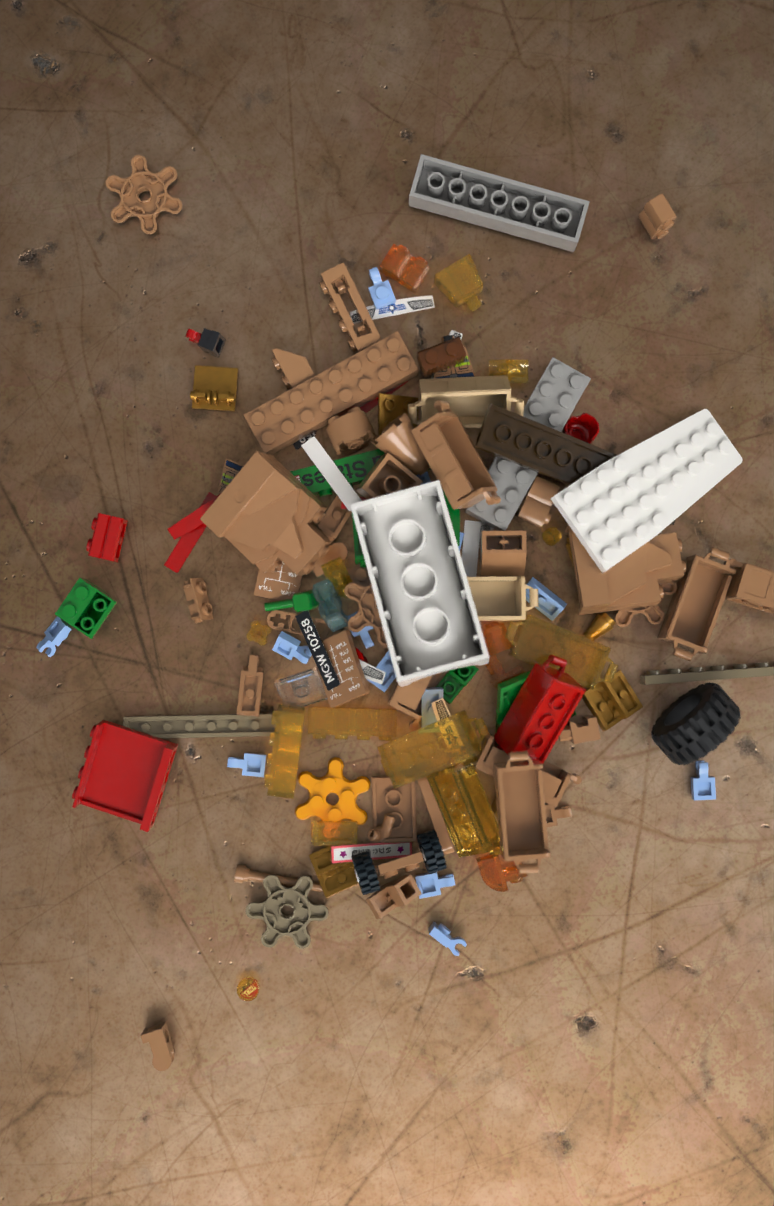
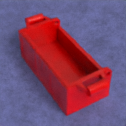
M551 654L543 664L535 663L494 735V740L498 743L497 748L506 752L508 756L509 752L528 751L531 760H539L543 764L586 691L572 676L564 672L567 665L566 659ZM551 663V664H554V665H556V666H559L560 668H559V670H557V669H554V668H551V667H548V666H549V664Z

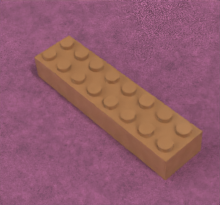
M397 331L244 414V417L263 452L273 455L328 425L330 418L348 414L350 409L361 407L378 398L379 393L385 394L418 376L419 369Z

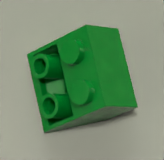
M79 578L55 615L90 639H93L117 602L89 580Z

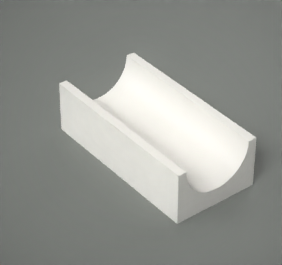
M433 481L350 504L395 675L400 687L410 685L414 681L441 672L466 666L488 664L489 654L440 481Z

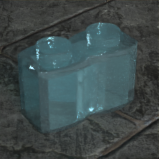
M326 579L314 584L313 595L319 603V613L329 629L335 632L347 627L348 617L342 608V599L332 582Z

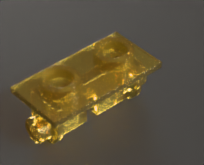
M339 557L321 565L333 593L338 592L340 597L348 598L345 595V587L353 582L342 558Z

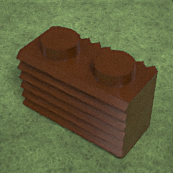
M459 336L417 352V361L423 376L426 378L427 375H435L440 370H447L448 367L451 368L452 366L455 367L456 364L464 363L466 352Z

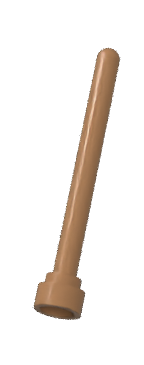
M237 864L234 882L243 883V881L248 882V880L263 882L266 876L272 874L250 871V868H246V865ZM275 875L283 886L293 887L298 880L296 878ZM313 881L311 890L323 892L320 883Z

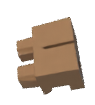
M591 714L582 716L583 722L577 724L568 720L558 738L559 741L569 740L573 744L600 740L597 717Z

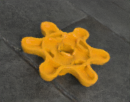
M333 757L328 761V770L323 777H316L309 771H303L298 776V782L308 790L309 798L305 803L299 804L296 807L295 815L300 820H306L312 816L319 817L323 823L322 835L326 839L336 837L338 824L344 819H349L356 825H363L368 819L366 811L358 807L356 799L359 794L369 790L370 780L365 776H360L354 780L346 779L343 775L344 763L338 757ZM329 793H336L339 801L336 804H329L326 796Z

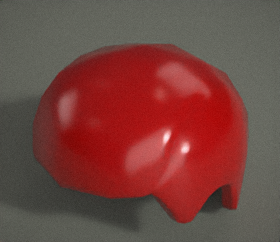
M582 413L576 417L572 416L565 424L563 430L565 434L591 444L599 433V423L590 414Z

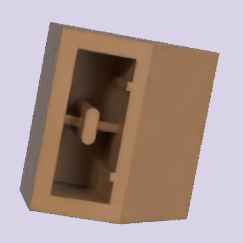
M481 531L480 577L524 576L527 553L526 531Z

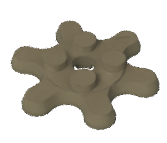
M266 876L263 885L268 892L267 899L259 903L251 902L246 906L245 910L249 918H259L265 921L267 929L262 934V944L266 947H273L281 936L287 935L293 938L297 947L307 948L311 943L310 935L306 931L307 924L313 920L323 921L329 914L328 908L325 905L312 904L308 900V893L313 887L312 879L308 876H301L293 887L287 888L282 886L277 876ZM284 905L290 906L294 912L291 915H284L281 909Z

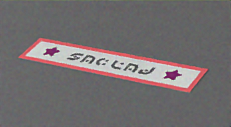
M381 842L332 846V863L353 862L352 855L369 851L372 860L406 857L412 855V842Z

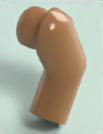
M385 814L382 825L368 831V839L377 843L389 838L396 817Z

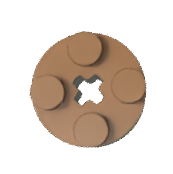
M360 407L350 409L348 414L341 417L337 415L328 420L329 425L326 428L328 437L338 456H341V452L350 455L368 446L367 441L376 436L366 412L361 411Z

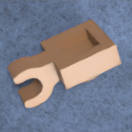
M545 804L547 827L558 826L557 819L572 816L569 806L555 809L553 806Z

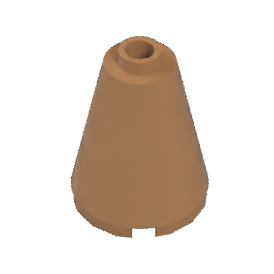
M404 412L402 416L399 415L382 429V434L380 436L376 435L371 442L385 454H391L413 474L416 475L418 473L421 476L430 466L411 433L414 427Z

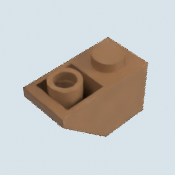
M277 348L272 350L274 357L271 360L277 370H282L284 376L281 378L287 389H292L315 376L304 356Z

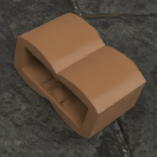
M663 193L649 200L638 216L651 239L656 237L661 239L669 233L668 229L675 224L674 220L677 217Z
M536 476L517 517L540 528L543 524L547 525L552 516V513L549 511L552 504H554L551 498L559 493L560 486Z

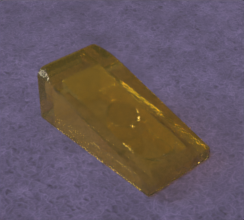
M311 821V844L313 846L357 844V821Z

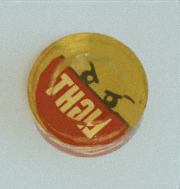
M253 977L243 978L237 986V994L243 1001L254 1000L260 990L258 981Z

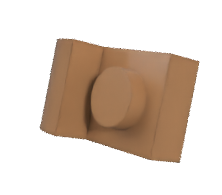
M409 874L398 877L381 886L380 890L368 897L366 901L375 918L381 919L396 907L406 906L422 893L412 875Z

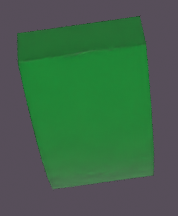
M472 665L449 670L436 686L443 687V699L448 704H451L479 669Z

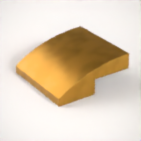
M621 670L591 686L582 696L592 715L597 717V722L602 731H607L621 720L627 719L643 708V705Z
M346 838L309 855L326 898L359 884L353 862L332 863L331 847L352 845L350 838Z

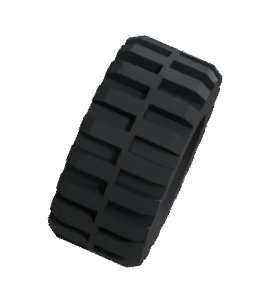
M710 682L701 684L680 696L678 700L669 705L670 707L667 710L663 711L662 715L655 721L656 724L652 727L651 736L656 745L671 762L678 765H688L690 762L694 763L698 759L707 756L709 752L718 748V745L723 743L733 733L735 726H738L739 719L741 718L740 708L720 685Z

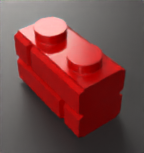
M98 513L97 518L94 517L92 521L93 537L88 540L86 550L89 551L88 556L118 563L128 521L123 518Z

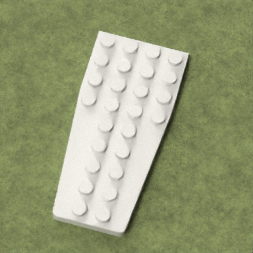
M703 409L604 462L553 496L551 500L600 571L604 573L658 535L740 465L743 459L709 410Z

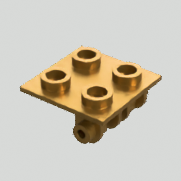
M195 365L193 391L190 392L192 408L235 411L238 368Z
M379 393L378 436L382 434V429L399 415L402 416L405 412L408 416V405L418 402V397Z

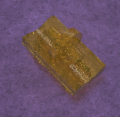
M489 359V376L507 375L509 383H528V360Z

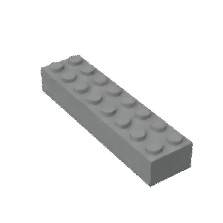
M423 154L420 156L409 194V206L571 252H574L578 244L590 202Z
M552 357L524 407L523 417L561 432L591 378ZM496 456L488 472L498 491L496 493L501 498L500 503L488 505L485 498L474 506L467 508L465 513L497 531H505L538 472Z

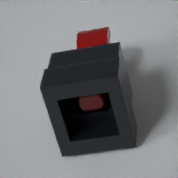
M205 328L202 334L188 329L185 336L189 338V341L198 343V346L203 351L218 358L226 341L219 332Z

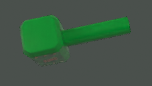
M312 589L294 593L292 599L265 603L264 607L266 611L294 607L296 612L317 608L320 603L318 592Z

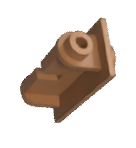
M203 577L190 578V580L184 581L183 589L187 601L194 600L195 602L188 605L191 619L194 620L195 624L214 619L212 614L213 608L207 595V585Z

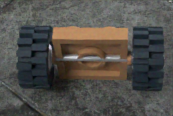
M435 830L417 835L420 849L418 853L378 866L373 865L369 851L352 855L355 875L362 894L366 895L380 890L376 873H378L379 877L384 876V879L397 876L398 870L405 869V872L418 869L420 867L419 864L423 861L429 874L446 869L444 853Z

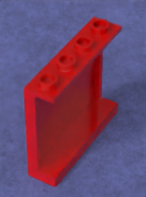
M102 720L97 725H94L91 730L90 737L92 741L84 753L86 762L78 774L80 782L72 794V799H74L72 807L76 808L79 804L139 823L141 824L140 830L149 832L155 823L178 744Z

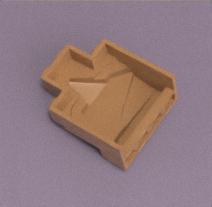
M258 451L254 453L200 518L218 537H226L263 573L277 572L283 565V561L296 575H307L315 568L316 565L314 563L319 557L323 558L329 552V546L332 543L314 525V523L317 524L324 518V512L328 507L273 455Z
M567 524L565 534L569 535L580 602L578 615L658 605L664 596L663 587L658 583L681 580L684 573H686V563L684 560H681L680 554L682 552V541L677 538V532L656 535L602 573Z

